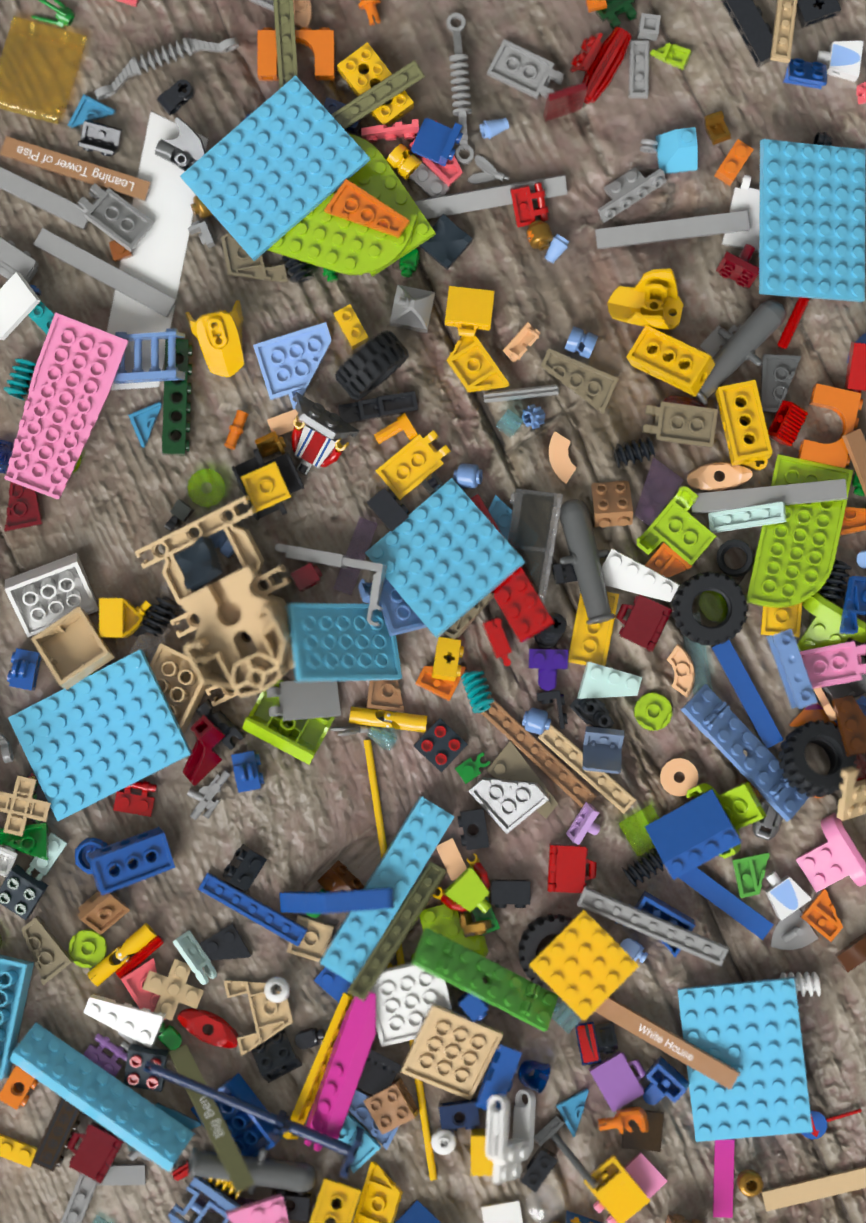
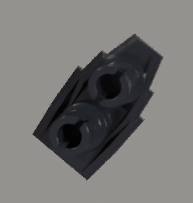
M576 698L569 705L587 725L590 724L593 727L607 729L614 725L613 720L609 716L610 712L598 698Z

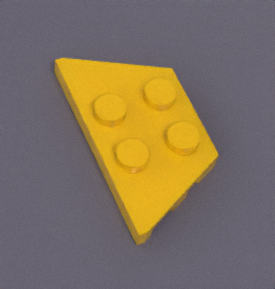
M476 335L474 337L462 336L457 341L455 349L447 358V363L468 393L510 386Z
M375 1161L370 1163L353 1223H394L403 1191Z

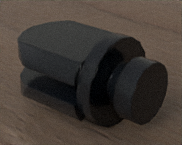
M309 1028L300 1031L295 1038L296 1045L300 1049H309L320 1045L325 1037L324 1029Z

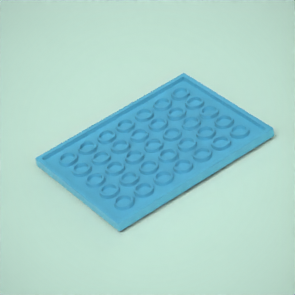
M295 75L181 174L180 177L252 260L255 261L336 191L345 179L351 178L367 164L370 158Z
M769 139L760 140L759 294L853 302L865 301L864 149Z
M142 649L82 679L68 690L63 689L8 717L46 799L51 803L50 807L57 822L193 754Z
M794 977L678 988L683 1039L740 1071L732 1089L729 1090L687 1065L696 1142L813 1132Z

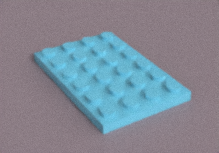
M288 604L287 613L296 681L401 679L402 673L396 635H389L382 611L374 610L372 620L379 622L380 626H372L367 621L369 604Z

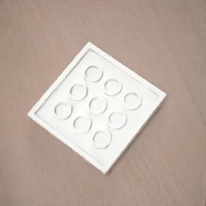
M412 963L385 969L371 991L376 994V1028L381 1047L415 1039L432 1003L452 1011L446 981L414 966Z

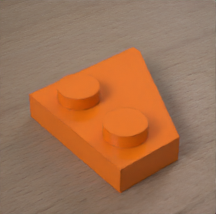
M424 666L415 684L450 701L466 667L461 666L460 677L456 676L455 681L432 678L433 666Z

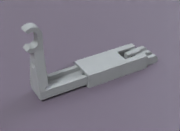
M284 544L275 545V550L286 553V558L344 569L353 567L376 571L377 573L373 575L367 621L372 626H380L379 622H374L372 618L374 610L378 609L381 611L383 609L379 606L387 565L350 559L342 554Z

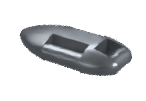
M762 797L760 804L767 816L754 822L752 829L756 837L771 840L778 833L783 817ZM760 827L770 828V832L760 830Z

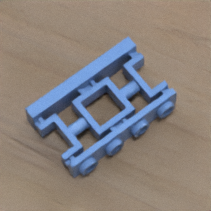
M195 1176L186 1189L193 1194V1197L184 1209L175 1204L168 1217L171 1223H190L183 1217L191 1208L199 1214L194 1223H202L200 1220L209 1207L225 1217L222 1223H227L229 1218L225 1213L226 1210L229 1211L241 1207V1205L212 1184H209L205 1179L203 1180L202 1177ZM200 1191L211 1198L204 1208L195 1202Z

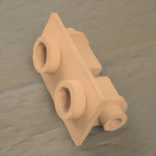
M527 322L502 351L512 362H516L528 350L526 347L531 346L540 338L539 335L541 333Z

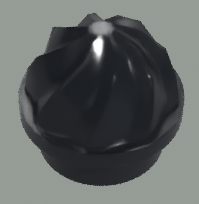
M818 132L814 137L813 144L832 146V138L826 132Z

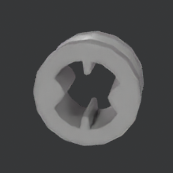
M651 139L641 140L642 146L640 151L645 153L657 152L655 148L658 145L657 141Z

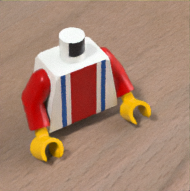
M298 415L293 421L292 450L295 452V456L301 459L297 470L307 475L311 466L320 469L335 463L343 450L349 446V442L344 446L341 444L342 438L335 442L304 426V422L300 423L298 421Z

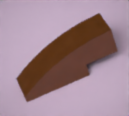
M866 933L834 954L847 973L866 961Z

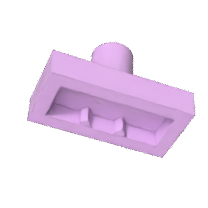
M585 802L566 833L578 845L587 832L597 835L600 831V825L594 823L599 812L592 804Z

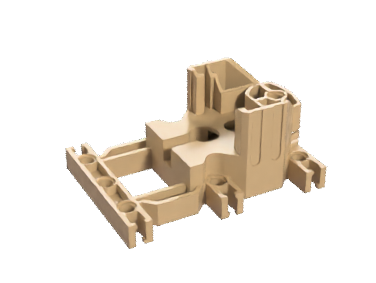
M249 495L135 551L137 558L141 557L144 551L149 549L154 555V559L148 561V559L144 560V563L141 564L143 569L165 559L162 574L177 603L182 605L185 611H188L170 620V623L173 626L180 624L179 620H187L190 627L185 631L183 629L175 631L178 638L197 629L195 639L185 645L184 652L187 654L190 664L199 678V682L211 685L205 689L206 694L209 696L214 689L221 688L225 695L220 699L217 696L214 697V700L211 702L213 707L237 695L243 697L262 692L295 667L287 604L284 598L272 595L271 593L289 584L292 580L290 577L282 578L283 582L275 583L272 574L277 571L279 573L285 572L284 565H280L262 574L264 558L249 529L236 524V522L257 512L255 507L252 506L247 513L241 515L237 508V505L244 502V504H247L251 500ZM227 510L233 512L232 520L227 519L225 515ZM193 527L199 529L200 534L198 537L192 534ZM224 529L243 568L198 591L186 589L184 575L179 564L176 562L175 555L180 550L194 544L199 537H208ZM159 544H163L165 546V554L159 551ZM261 580L268 582V589L261 587ZM194 613L197 614V616L200 619V622H196L194 620ZM245 631H246L247 633H249V635L251 636L252 640H247V639L245 638V636H244V632H245Z

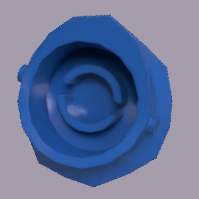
M86 838L75 849L76 865L85 873L92 874L86 854L106 847L108 844L101 839Z

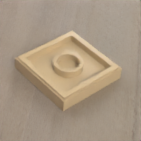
M298 915L296 923L307 928L308 931L298 947L289 942L287 952L319 962L330 943L335 926Z

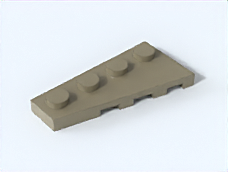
M509 741L486 771L496 779L538 783L550 798L536 811L547 819L558 805V802L512 742Z

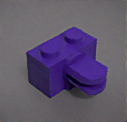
M528 649V668L538 669V685L541 689L549 691L556 687L557 669H568V650Z

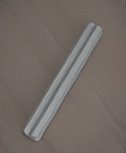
M557 384L490 391L484 392L483 397L484 402L489 403L552 396L559 394V387Z

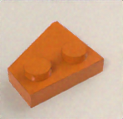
M665 543L658 548L645 564L646 567L667 578L692 567Z
M826 889L821 890L800 916L830 942L833 941L843 928Z

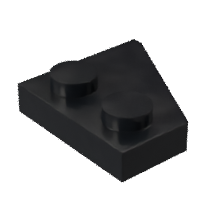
M234 924L200 943L202 950L210 960L249 958L252 956Z

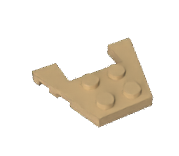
M854 767L843 769L841 776L844 777V783H840V789L843 791L842 798H839L837 818L842 821L866 814V779L855 782L859 770Z
M224 981L227 998L248 994L256 1033L237 1038L241 1055H245L294 1022L288 998L283 1002L276 1003L270 1001L264 993L266 983Z

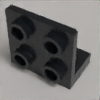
M285 1029L251 1050L261 1076L268 1083L302 1066L300 1058L293 1051Z
M370 1049L357 1087L374 1095L391 1086L402 1066Z

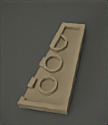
M548 348L541 364L544 370L599 412L604 413L619 378Z

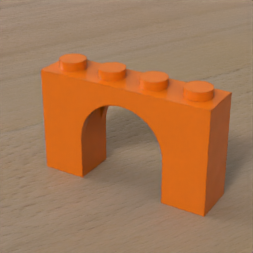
M269 27L257 30V76L259 81H278L275 30ZM308 27L295 30L296 43L308 46L315 55L316 81H335L334 30H330L327 27L319 28V30H311Z
M817 383L813 386L809 405L831 409L836 412L841 418L843 430L840 438L831 444L802 440L798 459L845 468L849 465L851 458L848 455V450L842 436L852 432L858 426L859 418L857 417V412L862 408L863 399H860L862 393Z

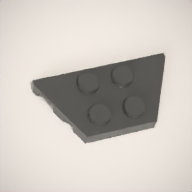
M298 392L295 393L293 401L297 402L295 408L298 412L299 420L332 440L347 438L349 434L353 438L357 436L360 430L343 421L338 414L330 413L325 410L323 405L312 402Z

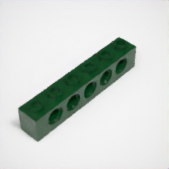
M165 339L164 370L168 367V339ZM176 339V356L181 355L184 357V361L181 364H176V367L179 371L185 372V380L181 383L164 381L162 455L186 456V451L190 450V440H186V432H190V421H187V413H191V402H187L188 394H191L192 387L191 383H188V375H192V364H189V356L193 354V345H189L188 339ZM175 393L183 395V399L180 402L172 400V396ZM180 412L182 419L180 421H173L171 418L172 414ZM174 431H179L182 434V437L177 441L171 439V434Z

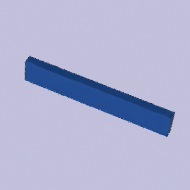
M728 640L725 643L711 647L763 745L768 749L783 741L779 730L731 641Z
M697 867L678 877L763 940L774 926V924Z
M209 872L198 889L297 947L308 931L302 925Z

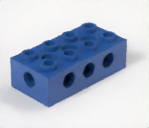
M160 827L86 854L97 889L101 895L175 868L165 833ZM134 858L131 863H128L130 859ZM116 865L114 869L109 870L111 866Z

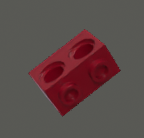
M312 563L291 573L301 592L322 582L320 577L323 575L317 565L313 566Z

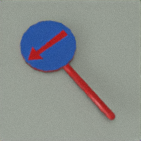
M856 1109L829 1118H825L818 1111L811 1110L813 1132L801 1134L809 1139H818L825 1134L827 1122L860 1113L862 1109Z

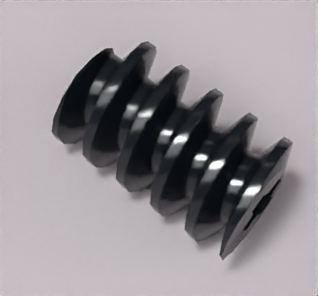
M283 256V260L287 261L285 267L289 268L287 273L291 276L290 282L302 283L314 278V275H308L312 268H305L309 263Z
M649 436L646 437L645 442L642 438H639L638 444L635 440H632L631 446L626 441L623 444V448L619 443L616 444V450L613 447L618 468H621V462L628 466L629 460L634 465L636 458L643 463V457H646L648 461H650L651 455L655 457L653 442Z
M835 559L830 576L825 582L826 585H823L821 588L824 593L820 594L829 600L836 601V599H842L843 597L838 592H845L841 584H847L843 577H849L850 575L845 570H851L852 567L845 562Z
M163 595V598L156 597L159 604H152L155 611L148 610L151 617H144L147 624L140 623V626L145 631L156 637H159L157 634L164 633L161 627L166 628L168 626L165 621L172 619L169 614L174 615L176 613L172 607L179 608L180 606L165 595Z
M549 613L555 623L534 636L536 643L542 648L549 649L554 647L566 631V620L558 613Z
M653 848L654 855L649 851L647 852V859L641 855V862L634 859V866L628 863V870L621 867L630 883L635 887L638 886L637 880L644 883L643 876L651 879L650 872L658 875L657 868L662 872L664 871V863L655 848Z

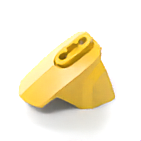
M670 268L653 269L644 273L635 287L619 286L608 300V311L612 319L643 327L648 325L654 329L673 330L680 324L683 303L678 296V286L674 272Z
M240 300L235 301L230 313L226 312V310L201 315L197 320H194L189 312H185L190 330L199 342L210 372L224 377H231L238 372L244 365L242 351V323L244 319Z

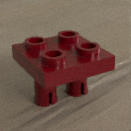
M745 244L738 257L726 252L716 272L724 278L736 281L741 287L750 288L759 274V268L749 263L755 248L752 245Z

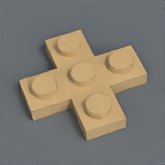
M17 775L13 794L0 792V812L8 813L4 833L23 837L28 818L47 822L51 803L33 799L37 780Z
M174 959L167 977L149 971L142 987L144 990L160 995L154 1013H165V1018L171 1021L179 1002L197 1009L204 991L186 984L191 972V968L187 963Z

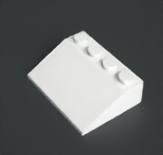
M77 553L5 580V591L27 637L40 633L79 606L88 615L99 611L87 575Z

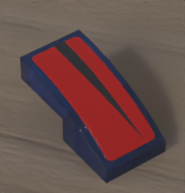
M594 1022L574 1025L582 1066L601 1063Z

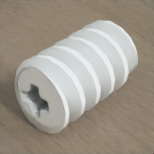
M789 972L788 977L786 973H781L780 978L794 977L796 996L798 991H801L803 997H805L806 991L809 992L810 997L813 996L814 991L820 996V979L816 972H812L811 977L808 972H805L803 976L801 972H797L796 976Z

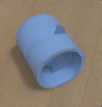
M573 326L564 349L573 353L578 351L580 356L589 359L598 336L590 332L585 334L583 329Z
M224 529L209 536L213 540L215 549L219 547L220 552L227 558L231 557L235 552Z

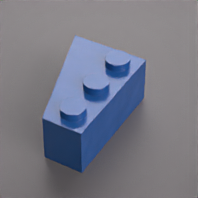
M646 891L643 892L635 905V908L692 931L695 927L694 919ZM661 941L676 958L681 949Z
M503 1045L497 1047L488 1065L475 1103L476 1107L487 1111L488 1100L492 1096H506L507 1092H510L513 1084V1075L516 1074L519 1067L518 1062L522 1055L521 1052ZM496 1100L495 1106L500 1111L502 1104L499 1100Z

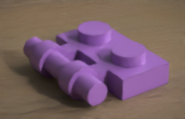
M98 1033L94 1040L100 1043L99 1046L96 1047L91 1043L83 1056L115 1077L123 1066L117 1062V1059L121 1058L126 1061L127 1053L124 1052V1048L117 1047L110 1042L107 1036L103 1037ZM107 1048L114 1055L110 1057L103 1052V1049Z

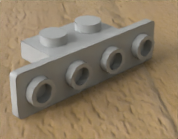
M634 167L605 186V193L610 197L611 201L598 209L602 222L605 223L614 218L617 214L665 184L664 171L660 168L645 178Z

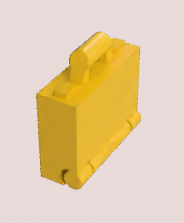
M449 286L445 326L457 327L459 336L474 337L477 329L490 331L495 291Z

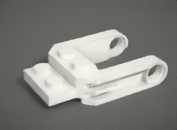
M530 1089L519 1090L516 1094L512 1139H508L509 1101L507 1097L496 1095L488 1100L485 1154L489 1160L493 1161L492 1183L501 1184L520 1178L522 1172L521 1161L528 1160L534 1148L536 1096ZM523 1094L528 1096L527 1104H524L522 1101ZM496 1100H499L502 1104L500 1111L495 1106Z

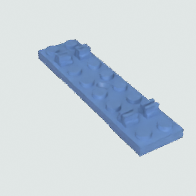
M704 684L682 707L681 711L745 776L786 822L791 820L809 798L806 792L800 794L797 792L798 788H792L788 784L790 781L787 778L784 779L782 775L784 771L779 767V760L729 709L730 706H726L727 703L723 702L707 684ZM743 750L747 752V756L744 755Z

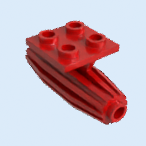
M615 27L603 43L600 41L603 36L601 32L585 38L580 46L582 50L579 55L576 54L572 59L571 72L577 70L586 71L582 81L587 88L584 99L585 104L596 102L609 86L621 65L632 38L631 34L623 28Z

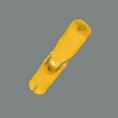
M351 706L349 723L425 733L427 716ZM384 716V721H381L378 718Z
M147 923L142 925L125 940L122 947H117L87 973L88 978L94 985L99 986L125 964L131 954L139 952L157 936L155 931ZM114 954L117 959L122 961L118 965H115L112 961Z

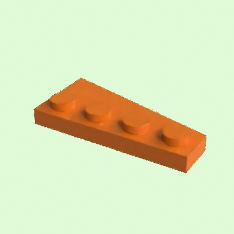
M345 179L324 209L325 213L400 238L410 223V220L347 179Z

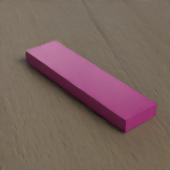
M734 1139L714 1140L713 1217L733 1218Z

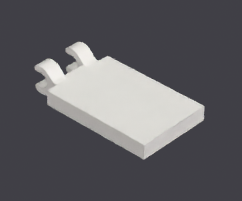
M744 175L740 188H734L729 213L748 210L750 230L726 233L723 236L722 244L743 249L745 244H749L755 248L754 252L759 253L760 188L759 190L749 188L752 176Z
M15 272L0 289V340H5L41 301L21 273Z
M519 1199L481 1206L484 1223H523Z

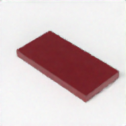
M585 83L549 93L544 110L545 121L582 110L587 91Z

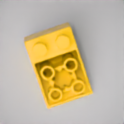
M614 1154L590 1173L599 1184L595 1189H592L583 1178L584 1183L618 1223L626 1222L651 1201Z

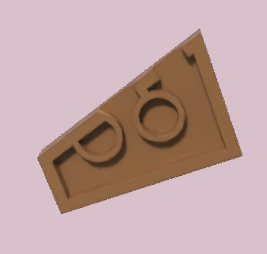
M369 680L366 708L405 712L398 680Z

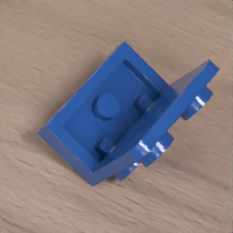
M800 58L790 59V62L787 64L784 83L821 89L822 86L827 85V65L821 62H806Z
M425 118L411 147V151L445 167L448 160L452 161L456 152L453 149L455 143L459 144L463 136V133L460 132L462 125L455 122L453 129L434 120Z

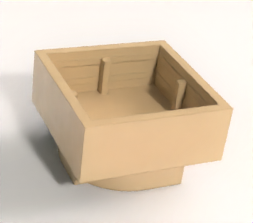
M80 606L31 638L59 685L66 690L115 658L104 639L99 637V632L86 611Z

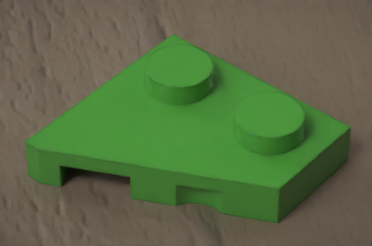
M769 852L732 860L740 898L760 894L767 860L770 856Z

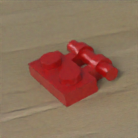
M542 182L534 183L535 191L530 192L529 185L510 189L517 227L530 225L536 221L535 216L540 215L541 221L548 220L547 213L549 209L545 203L544 196H546V193L542 187ZM537 198L538 208L533 209L532 199Z
M138 781L126 787L124 792H116L113 810L152 817L155 798L149 797L148 792H156L157 785L150 784V781ZM132 788L140 789L142 794H132L131 790Z

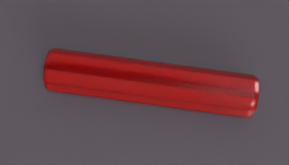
M798 298L779 339L778 347L787 349L806 309L809 298Z
M157 935L115 972L116 975L121 979L129 974L164 943L163 939Z

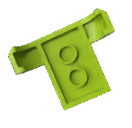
M680 487L678 493L650 527L637 538V546L647 555H650L664 542L693 566L717 536L688 513L699 496L688 487Z
M819 592L802 602V606L815 617L797 642L800 651L842 644L849 637L861 643L866 642V622L857 618L858 633H840L843 609L824 598Z
M748 782L719 795L707 783H702L687 791V798H696L713 789L738 834V829L767 816ZM741 843L719 856L727 858L737 854L741 848Z
M443 904L425 909L420 914L423 930L429 928L486 958L489 950L485 937L481 935L465 937L460 926L458 911L451 910ZM413 953V954L411 955V960H412V961H413V958H414L415 953Z

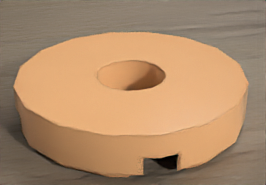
M675 758L666 762L660 772L662 787L669 794L675 796H686L689 789L697 786L699 779L698 771L694 764L682 758ZM676 772L684 774V780L680 783L674 780Z

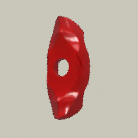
M187 1008L178 1014V1020L181 1025L199 1040L221 1048H235L238 1046L237 1038L239 1037L236 1030L220 1016L195 1008ZM205 1024H211L214 1027L212 1034L204 1033L203 1026Z

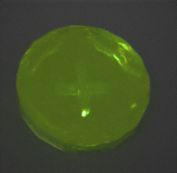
M715 591L702 592L699 599V607L702 614L711 621H724L728 612V606L724 597Z

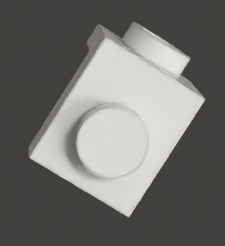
M8 846L0 847V875L3 877H7L18 855L14 853L15 850Z

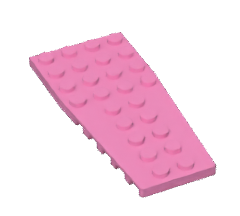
M55 313L35 366L28 398L24 405L22 420L19 423L18 434L14 441L13 452L4 477L6 480L55 499L61 498L109 396L127 348L128 340Z

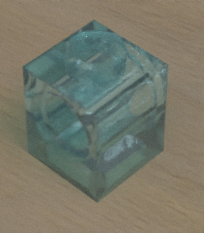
M508 409L498 421L496 427L512 438L523 424V420Z
M564 1001L561 1004L557 1003L555 1005L552 1019L569 1034L581 1021V1018Z

